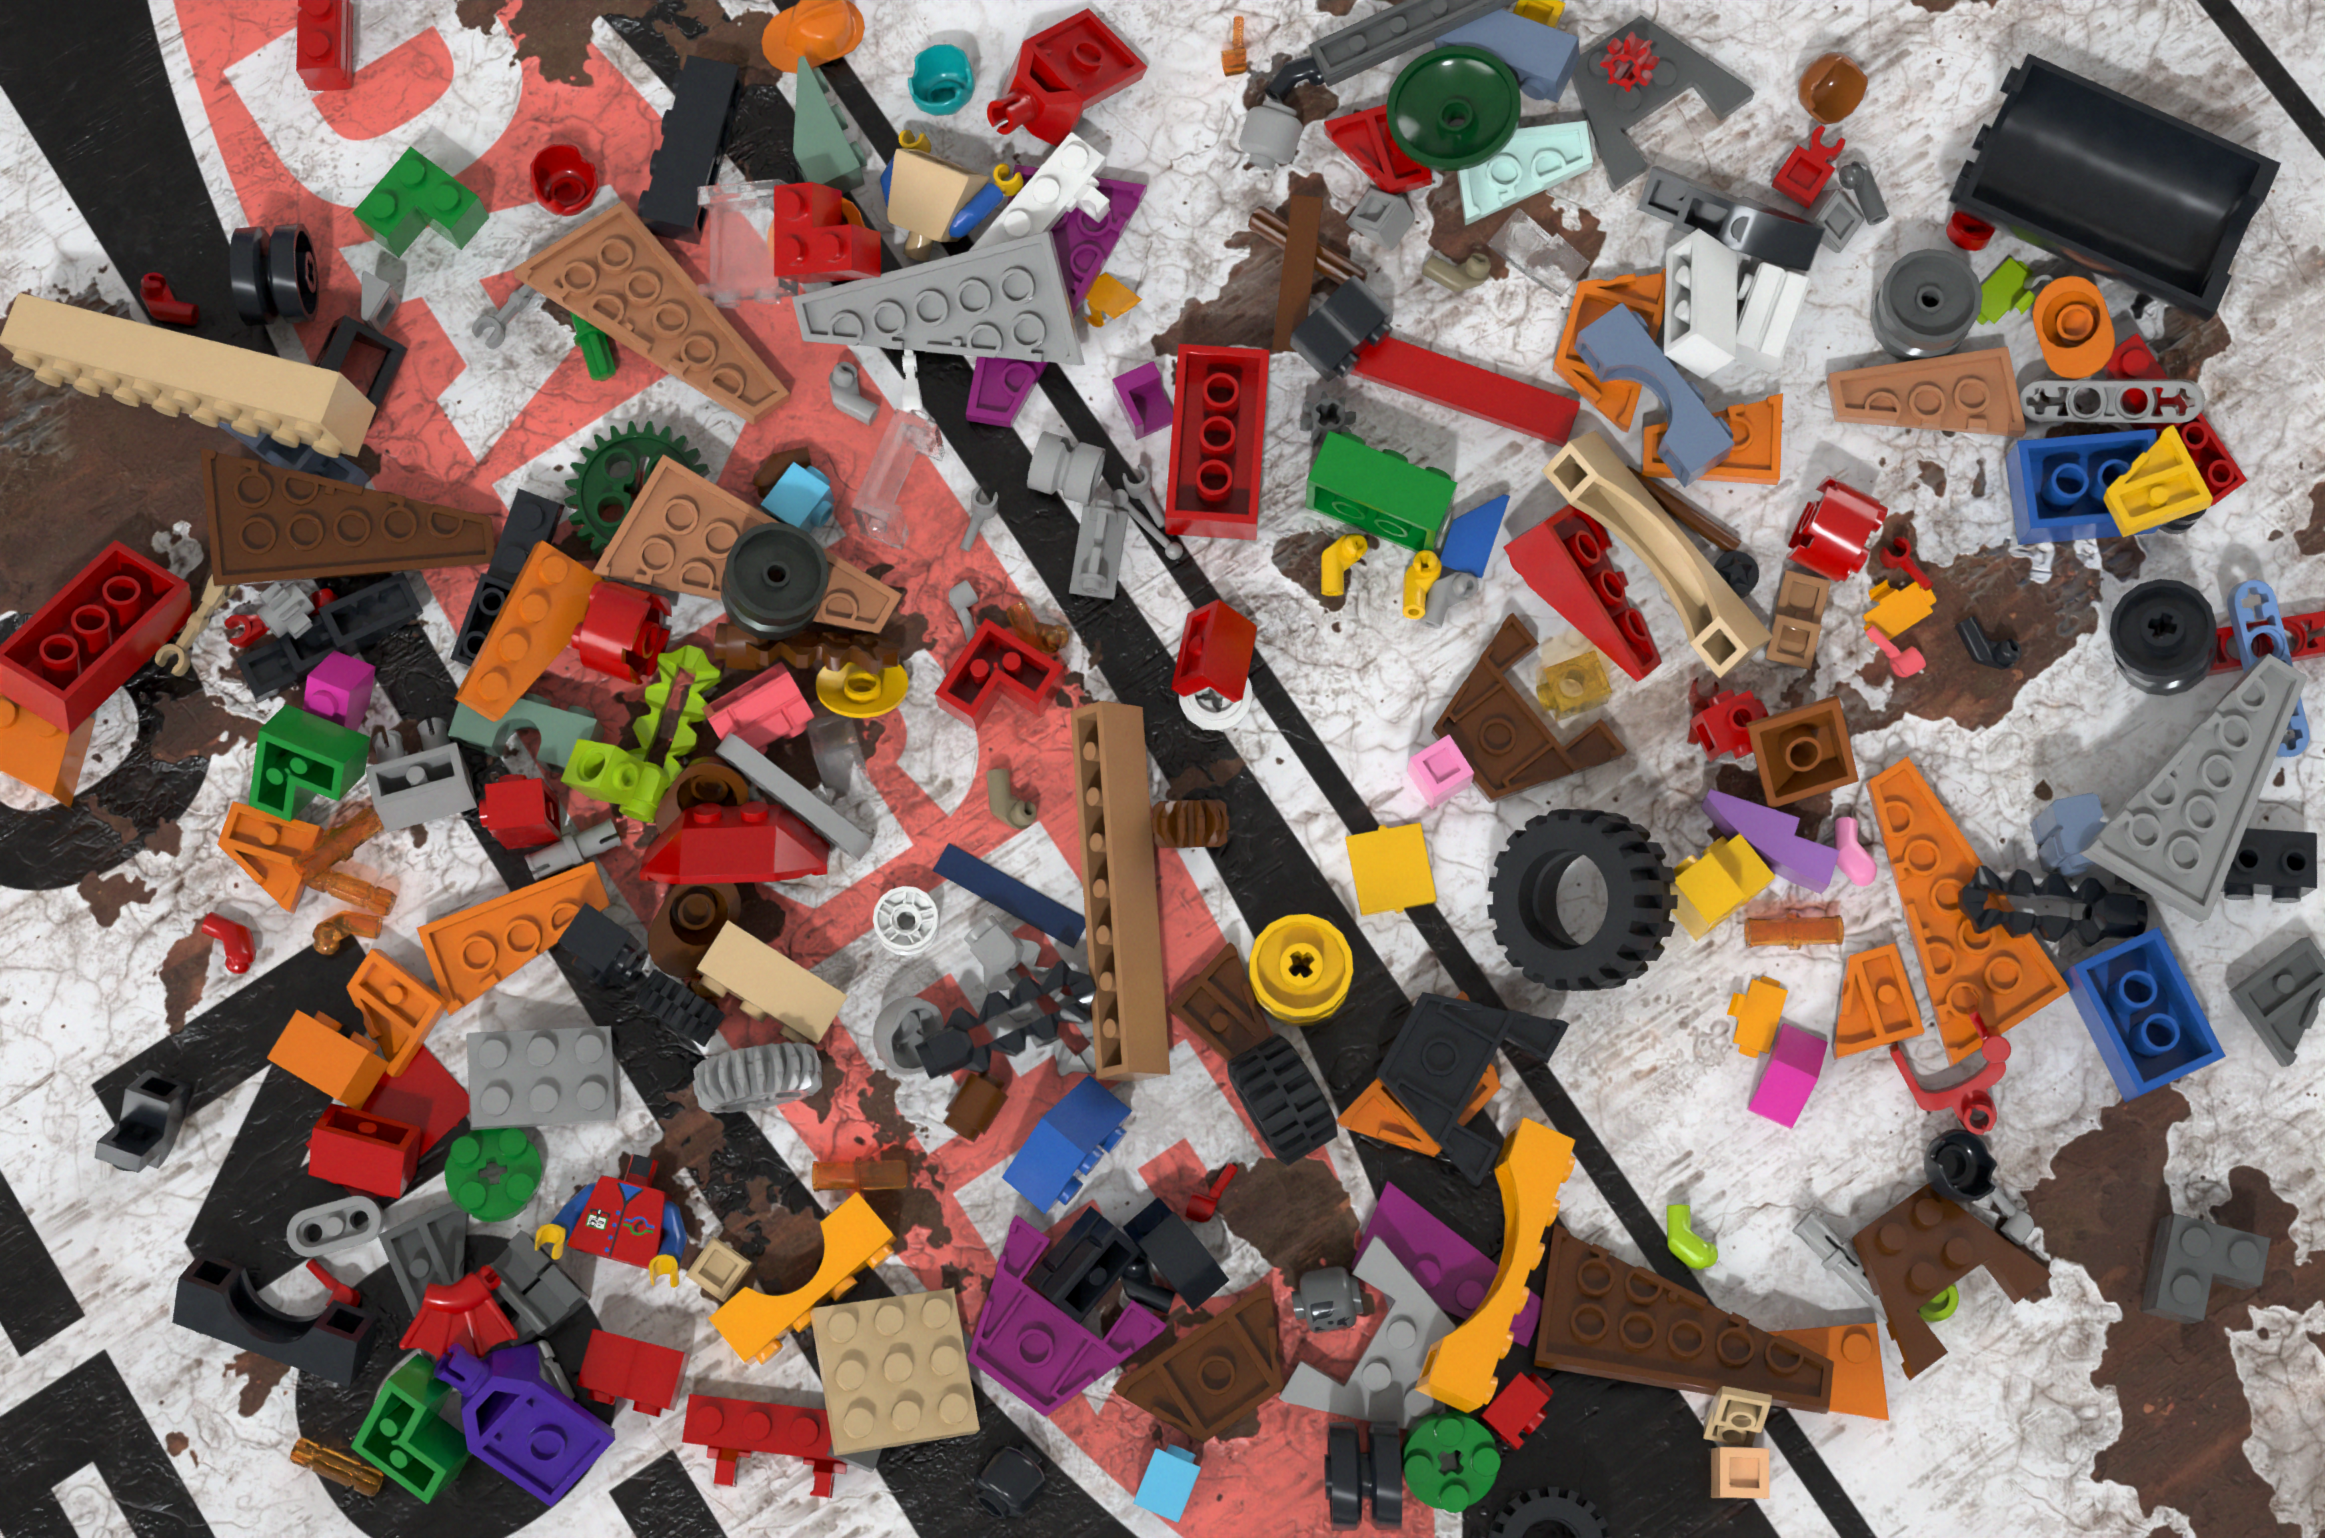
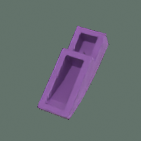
M1713 789L1708 790L1703 798L1701 809L1726 837L1732 840L1740 833L1772 872L1816 893L1822 894L1830 884L1840 850L1795 836L1800 819L1798 817Z

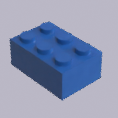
M2156 430L2017 441L2005 460L2018 545L2122 536L2103 497L2106 490L2120 475H2125L2132 463L2157 442ZM2163 524L2132 535L2153 534Z
M2159 927L2074 964L2060 974L2070 988L2068 992L2125 1103L2226 1057Z

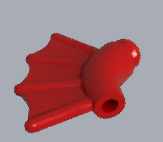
M483 1265L477 1273L474 1274L471 1271L452 1285H439L428 1282L422 1306L399 1343L400 1349L421 1348L433 1354L438 1361L444 1352L451 1356L452 1354L448 1352V1348L454 1343H459L470 1354L477 1358H483L485 1353L495 1344L508 1340H517L519 1337L517 1331L490 1293L501 1285L502 1279L490 1265Z

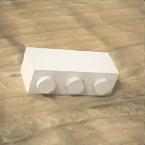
M1698 228L1667 250L1664 355L1704 379L1736 359L1738 253Z

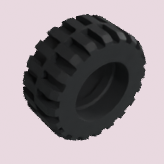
M1587 809L1551 810L1547 816L1537 815L1526 821L1524 826L1526 830H1515L1506 842L1510 847L1509 850L1499 851L1495 859L1494 866L1498 868L1496 877H1489L1487 890L1493 892V904L1487 905L1489 919H1495L1497 929L1493 930L1492 933L1497 945H1506L1508 948L1504 953L1508 962L1513 967H1524L1522 970L1523 976L1530 981L1544 983L1546 988L1558 991L1614 989L1626 985L1628 979H1637L1647 972L1648 964L1645 961H1657L1665 950V946L1660 942L1663 937H1671L1675 922L1669 921L1670 911L1678 907V895H1671L1670 883L1676 881L1672 867H1664L1661 860L1666 858V853L1660 843L1647 842L1651 837L1650 832L1640 824L1630 823L1629 817L1621 814ZM1582 855L1588 857L1598 867L1605 880L1608 893V906L1603 924L1596 935L1584 945L1574 941L1565 931L1559 919L1556 904L1557 889L1563 873L1574 860Z

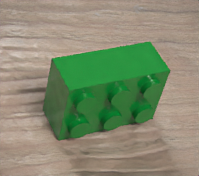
M1329 431L1307 479L1305 507L1415 553L1422 550L1434 552L1452 511L1458 483L1452 481L1451 476L1441 469L1430 466L1422 469L1408 463V459L1399 452L1390 449H1384L1381 452L1368 447L1366 442L1355 434L1341 432L1339 435Z

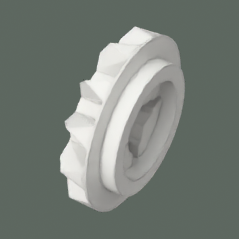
M1248 676L1243 699L1233 703L1227 698H1223L1222 706H1220V712L1218 713L1210 700L1204 701L1201 699L1202 696L1209 694V687L1187 697L1179 694V704L1187 720L1199 726L1203 731L1218 730L1223 732L1227 728L1240 724L1250 710L1252 703V686Z

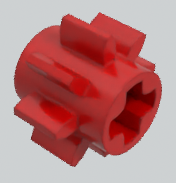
M1630 32L1623 43L1613 38L1607 46L1610 54L1605 55L1600 62L1601 67L1608 68L1610 78L1607 83L1610 85L1615 82L1620 86H1624L1626 92H1630L1637 81L1646 87L1653 78L1649 70L1655 69L1660 61L1659 57L1652 56L1650 46L1653 41L1651 39L1644 41L1635 38L1634 32ZM1630 59L1633 63L1628 64L1627 61Z

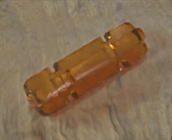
M314 863L310 867L305 880V884L314 890L322 893L328 891V894L364 909L368 906V909L383 916L390 915L397 899L396 894L380 886L374 888V885H371L372 883L340 871L334 873V870L319 863Z
M299 1438L290 1454V1461L308 1469L313 1467L312 1472L346 1487L353 1485V1490L366 1496H375L383 1482L384 1474L381 1471L370 1466L361 1467V1462L329 1448L323 1447L320 1449V1444L307 1438Z

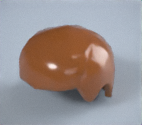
M1842 52L1825 53L1809 63L1798 80V100L1802 107L1819 123L1824 125L1838 123L1852 114L1863 100L1868 86V78L1859 69L1857 63L1848 55Z

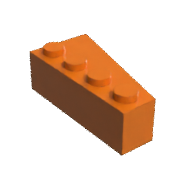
M0 693V773L71 808L95 720L89 716L69 735Z

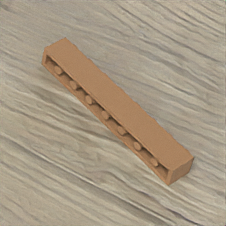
M1099 701L1070 711L1089 975L1096 987V993L1091 1003L1096 1079L1139 1082L1170 1075L1143 707Z

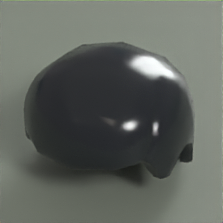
M1950 1129L1937 1136L1928 1145L1924 1156L1925 1175L1930 1187L1942 1198L1963 1203L1973 1202L1989 1195L1996 1188L1991 1183L1993 1171L1997 1167V1162L1988 1153L1984 1141L1968 1130Z

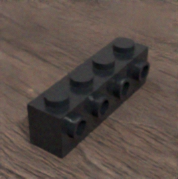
M2246 828L2220 892H2224V898L2229 900H2250L2254 898V894L2271 895V900L2276 903L2300 902L2301 897L2317 889V833ZM2115 874V885L2130 886L2131 893L2149 894Z

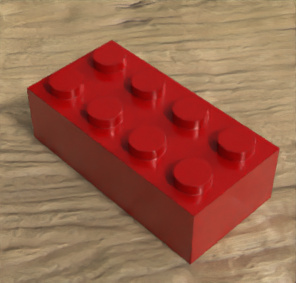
M1191 344L1178 345L1165 510L1166 534L1257 540L1270 350Z
M114 540L0 645V693L70 735L187 623L188 618L192 614L189 583L119 541Z

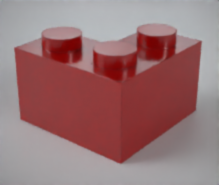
M815 182L774 186V277L803 284L881 278V232L853 224L842 225V190Z
M985 618L934 695L940 709L977 731L1002 694L1041 718L1065 683L1066 678L1062 665Z

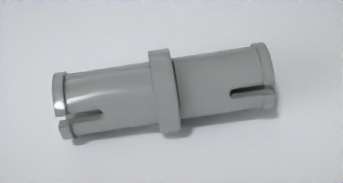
M608 818L606 821L573 836L571 832L562 835L563 840L530 855L527 854L524 857L537 883L573 865L576 868L585 865L584 860L616 846L619 847L622 845V842L611 818Z

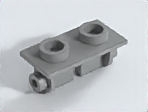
M1098 500L1095 507L1083 506L1070 583V594L1115 599L1128 512L1113 510L1114 504L1112 502Z

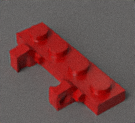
M689 1394L682 1443L708 1446L707 1458L716 1459L714 1484L737 1487L735 1482L736 1467L740 1465L741 1457L752 1458L753 1451L804 1457V1465L814 1466L812 1471L815 1476L813 1491L810 1492V1496L832 1498L835 1473L847 1474V1463L826 1455L832 1440L827 1410Z

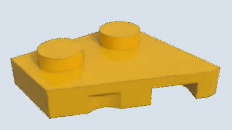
M2174 425L2161 433L2158 441L2146 453L2143 452L2132 463L2125 475H2120L2106 490L2103 500L2121 535L2126 537L2210 507L2213 497Z

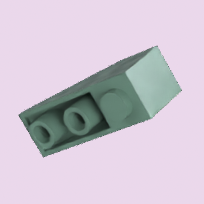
M803 55L798 58L793 143L795 160L805 183L815 182L842 190V194L865 184L861 168L867 166V162L857 141L848 143L843 133L844 130L848 129L847 122L838 104L830 107L824 95L830 92L820 68L817 67L811 70Z

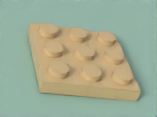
M954 1288L812 1309L810 1315L834 1456L976 1434L980 1430Z

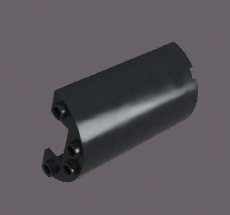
M2028 53L2020 69L2011 66L2000 88V91L2007 94L1992 126L1983 123L1972 148L1979 151L1975 162L1966 159L1959 173L1955 187L1948 201L1955 204L1953 211L2197 319L2208 322L2215 315L2232 275L2228 274V271L2247 227L2264 203L2281 163Z

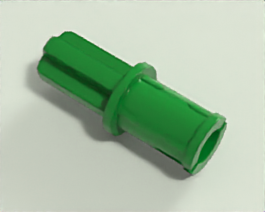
M570 312L576 331L573 340L576 346L581 347L591 379L602 382L613 377L616 374V368L606 340L609 335Z

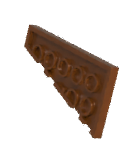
M200 447L214 587L490 565L493 559L495 548L492 518L489 516L413 500L393 493H384L364 488L363 486L293 469L280 468L260 463V461L230 456Z
M1554 1223L1534 1366L1713 1396L1716 1395L1720 1387L1726 1386L1772 1395L1771 1405L1827 1415L1830 1407L1834 1361L1781 1335L1775 1337L1749 1324V1319L1735 1312L1729 1314L1707 1303L1708 1299L1640 1265L1634 1267L1610 1255L1609 1250L1595 1243L1590 1245L1570 1235L1569 1230Z

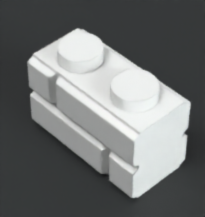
M1765 262L1759 264L1755 276L1745 274L1737 295V299L1744 301L1740 316L1737 315L1736 359L1734 360L1744 364H1752L1753 367L1769 373L1777 372L1811 283L1809 278L1791 271L1785 272L1782 268Z

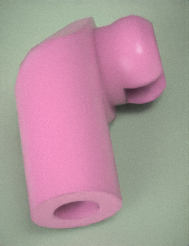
M1850 817L1837 819L1834 823V849H1838L1840 852L1836 865L1851 879L1853 884L1861 887L1868 886L1875 880L1877 866L1874 859L1858 843V822Z

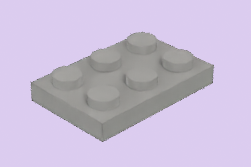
M611 1026L467 1033L471 1130L615 1122L616 1109Z

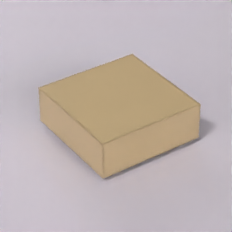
M713 1236L685 1276L726 1303L754 1264Z

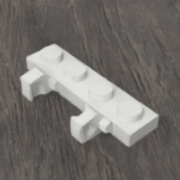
M1071 132L969 251L1050 231L1066 211L1071 213L1076 206L1100 223L1110 211V200L1097 190L1099 181L1095 178L1107 165L1106 157Z

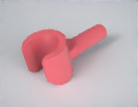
M1874 625L1865 632L1886 653L1885 655L1890 659L1889 663L1895 675L1901 678L1909 677L1926 666L1923 656L1915 647L1911 646L1900 653L1898 648Z

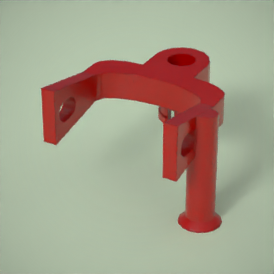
M1973 1005L1967 1008V1012L1983 1041L1981 1051L1987 1062L1975 1074L1965 1080L1941 1089H1924L1919 1085L1898 1043L1889 1046V1050L1921 1109L1932 1112L1952 1106L1960 1123L1966 1130L1973 1134L1982 1135L1984 1132L1991 1131L1997 1121V1110L1987 1089L1995 1085L2006 1072L2005 1061L2011 1054V1046L2007 1039L2001 1036L1997 1027L1985 1025L1978 1009ZM1974 1108L1977 1111L1986 1112V1115L1980 1120L1970 1118Z

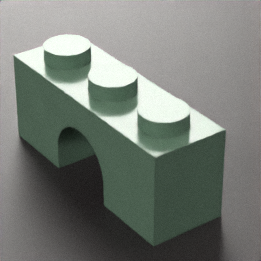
M526 693L524 699L519 698L508 712L495 722L459 702L448 736L454 743L457 742L460 747L501 758L506 742L515 732L522 729L537 730L541 734V745L536 760L544 770L563 775L577 739L601 743L605 729L597 719H594L596 714L588 709L569 705L568 710L565 711L551 707L552 702L544 697Z

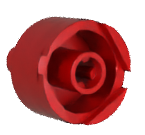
M1828 475L1816 488L1817 491L1823 493L1819 501L1815 500L1813 503L1808 501L1788 544V547L1793 550L1786 554V558L1834 582H1839L1840 580L1845 582L1851 572L1857 574L1863 567L1870 552V549L1864 545L1870 532L1876 533L1886 518L1888 508L1881 505L1879 499Z
M597 581L590 592V606L584 622H579L574 628L571 646L579 650L581 663L586 669L641 685L643 681L640 677L642 675L651 677L658 668L657 658L659 653H665L670 630L663 628L664 615L672 617L670 601L664 596L616 581L608 583Z

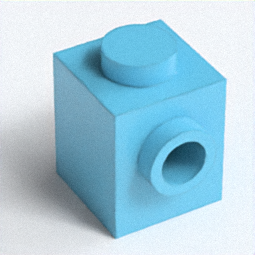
M793 462L761 503L764 514L780 523L792 524L810 534L815 526L821 528L834 511L833 503L835 499L830 486H828L831 481L813 466H808L805 470Z
M1170 1443L1166 1452L1156 1448L1133 1504L1179 1523L1201 1471V1467L1192 1464L1196 1455Z

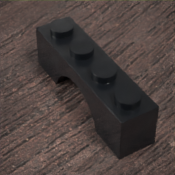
M201 1251L178 1278L172 1323L350 1388L371 1359L378 1315L337 1300H333L322 1312L311 1316H294L283 1313L270 1306L257 1294L249 1281L245 1267Z

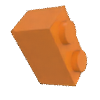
M297 1009L267 1056V1059L347 1106L361 1110L389 1065V1062L374 1054L379 1045L355 1031L349 1039L339 1034L338 1032L343 1024L320 1011H317L314 1018Z

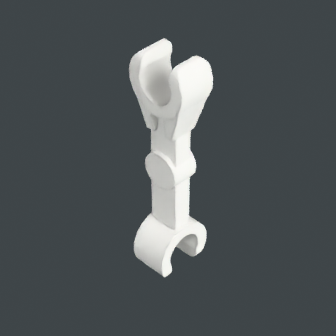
M904 349L902 362L906 379H904L902 391L903 409L906 419H920L923 417L921 390L919 389L915 373L918 372L917 357L914 354V350Z

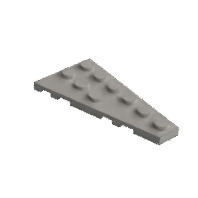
M1052 231L883 273L881 278L860 279L792 297L802 339L806 342L861 345L898 350L906 349L955 355L1085 365Z
M2271 654L2258 658L2079 854L2197 922L2209 920L2308 676Z

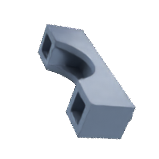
M1621 302L1578 332L1574 349L1601 383L1613 380L1633 381L1647 387L1658 397L1666 412L1667 432L1662 438L1657 454L1682 486L1686 488L1729 457L1735 444L1732 440L1733 433L1721 417L1716 416L1714 418L1704 405L1705 398L1700 389L1692 381L1686 382L1676 370L1677 363L1664 355V346L1658 347L1648 335L1649 328L1642 316L1636 311L1630 312L1624 303Z

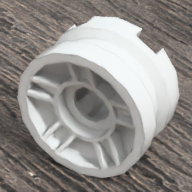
M902 886L891 889L879 899L874 908L873 924L878 941L885 950L896 956L913 957L920 955L932 946L938 935L940 921L936 905L927 893L916 887ZM905 912L906 916L915 918V924L911 929L905 930L898 926L901 913Z

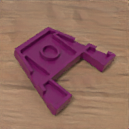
M1015 1215L1009 1228V1234L1000 1256L996 1274L967 1360L1046 1418L1162 1334L1168 1326L1134 1300H1131L1103 1340L1075 1322L1071 1317L1023 1283V1280L1052 1241L1018 1215Z

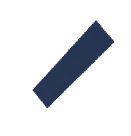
M948 843L932 870L1073 949L1086 928L1083 916Z

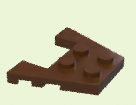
M1514 613L1507 616L1500 630L1487 646L1478 663L1460 686L1431 732L1438 741L1447 735L1451 736L1474 771L1472 783L1489 804L1620 759L1627 752L1625 746L1601 718L1568 744L1562 746L1505 678L1504 674L1538 649L1539 646L1536 639Z
M1926 1184L1852 1238L1874 1296H1879L1888 1322L1885 1325L1891 1340L1897 1341L1904 1359L1901 1366L1909 1381L1948 1353L1918 1314V1309L1980 1265L1985 1266L2014 1305L2052 1277L2047 1269L1955 1202L1942 1198L1929 1184Z

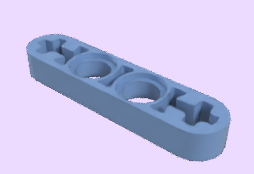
M2260 580L2243 581L2236 584L2228 594L2227 607L2244 674L2258 659L2251 650V643L2253 638L2260 633L2271 637L2274 643V650L2271 655L2293 667L2273 589L2267 583ZM2248 589L2251 595H2260L2261 603L2254 606L2256 619L2267 618L2268 625L2254 626L2247 629L2246 622L2255 621L2253 610L2251 608H2243L2241 599L2248 597ZM2301 696L2286 729L2293 730L2295 738L2288 740V749L2285 743H2281L2276 757H2295L2301 754L2308 746L2310 735Z

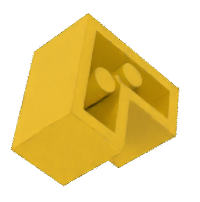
M1740 833L1729 842L1724 836L1720 837L1701 853L1703 857L1700 860L1692 854L1673 869L1676 881L1670 883L1671 895H1678L1677 909H1671V911L1696 942L1766 889L1776 878Z

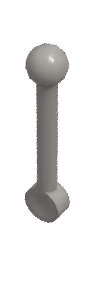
M1117 489L1111 494V502L1114 504V507L1117 509L1124 508L1165 548V554L1168 558L1176 560L1181 557L1183 553L1182 546L1177 542H1171L1129 502V496L1125 490Z

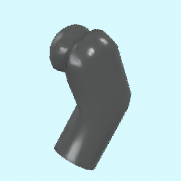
M1858 161L1852 162L1851 165L1843 166L1839 172L1840 184L1847 190H1854L1868 225H1876L1889 217V213L1870 167Z

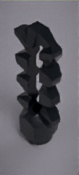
M1980 865L1975 869L1971 882L1958 891V907L1971 921L1974 933L1978 934L1985 933L2002 924L2011 938H2021L2028 935L2032 929L2037 928L2044 940L2056 943L2072 930L2082 946L2091 947L2104 938L2126 939L2130 936L2137 937L2144 933L2148 919V909L2144 900L2137 899L2135 895L2108 892L2096 878L2092 877L2086 878L2074 892L2060 874H2049L2043 879L2040 886H2036L2031 874L2025 870H2015L2007 881L2004 882L1990 868ZM1988 893H1995L1998 896H2022L2032 900L2048 899L2065 901L2069 904H2086L2082 912V920H2073L2070 917L2053 915L2037 916L2035 913L2018 911L2003 912L2000 909H1983L1985 902L1988 901Z
M1061 960L1056 963L1043 985H1040L1028 975L1022 978L1016 986L1015 997L1011 1000H1008L999 991L987 994L978 1019L962 1007L954 1009L944 1029L926 1037V1041L915 1045V1048L930 1080L941 1075L945 1077L960 1069L984 1073L990 1070L992 1050L1017 1057L1026 1051V1037L1034 1036L1041 1041L1057 1039L1058 1022L1070 1024H1087L1092 1022L1090 1006L1096 993V987L1090 975L1071 970L1067 963ZM1068 985L1076 1003L1070 1004L1055 1013L1044 1016L1025 1027L1014 1030L975 1049L968 1033L969 1030Z

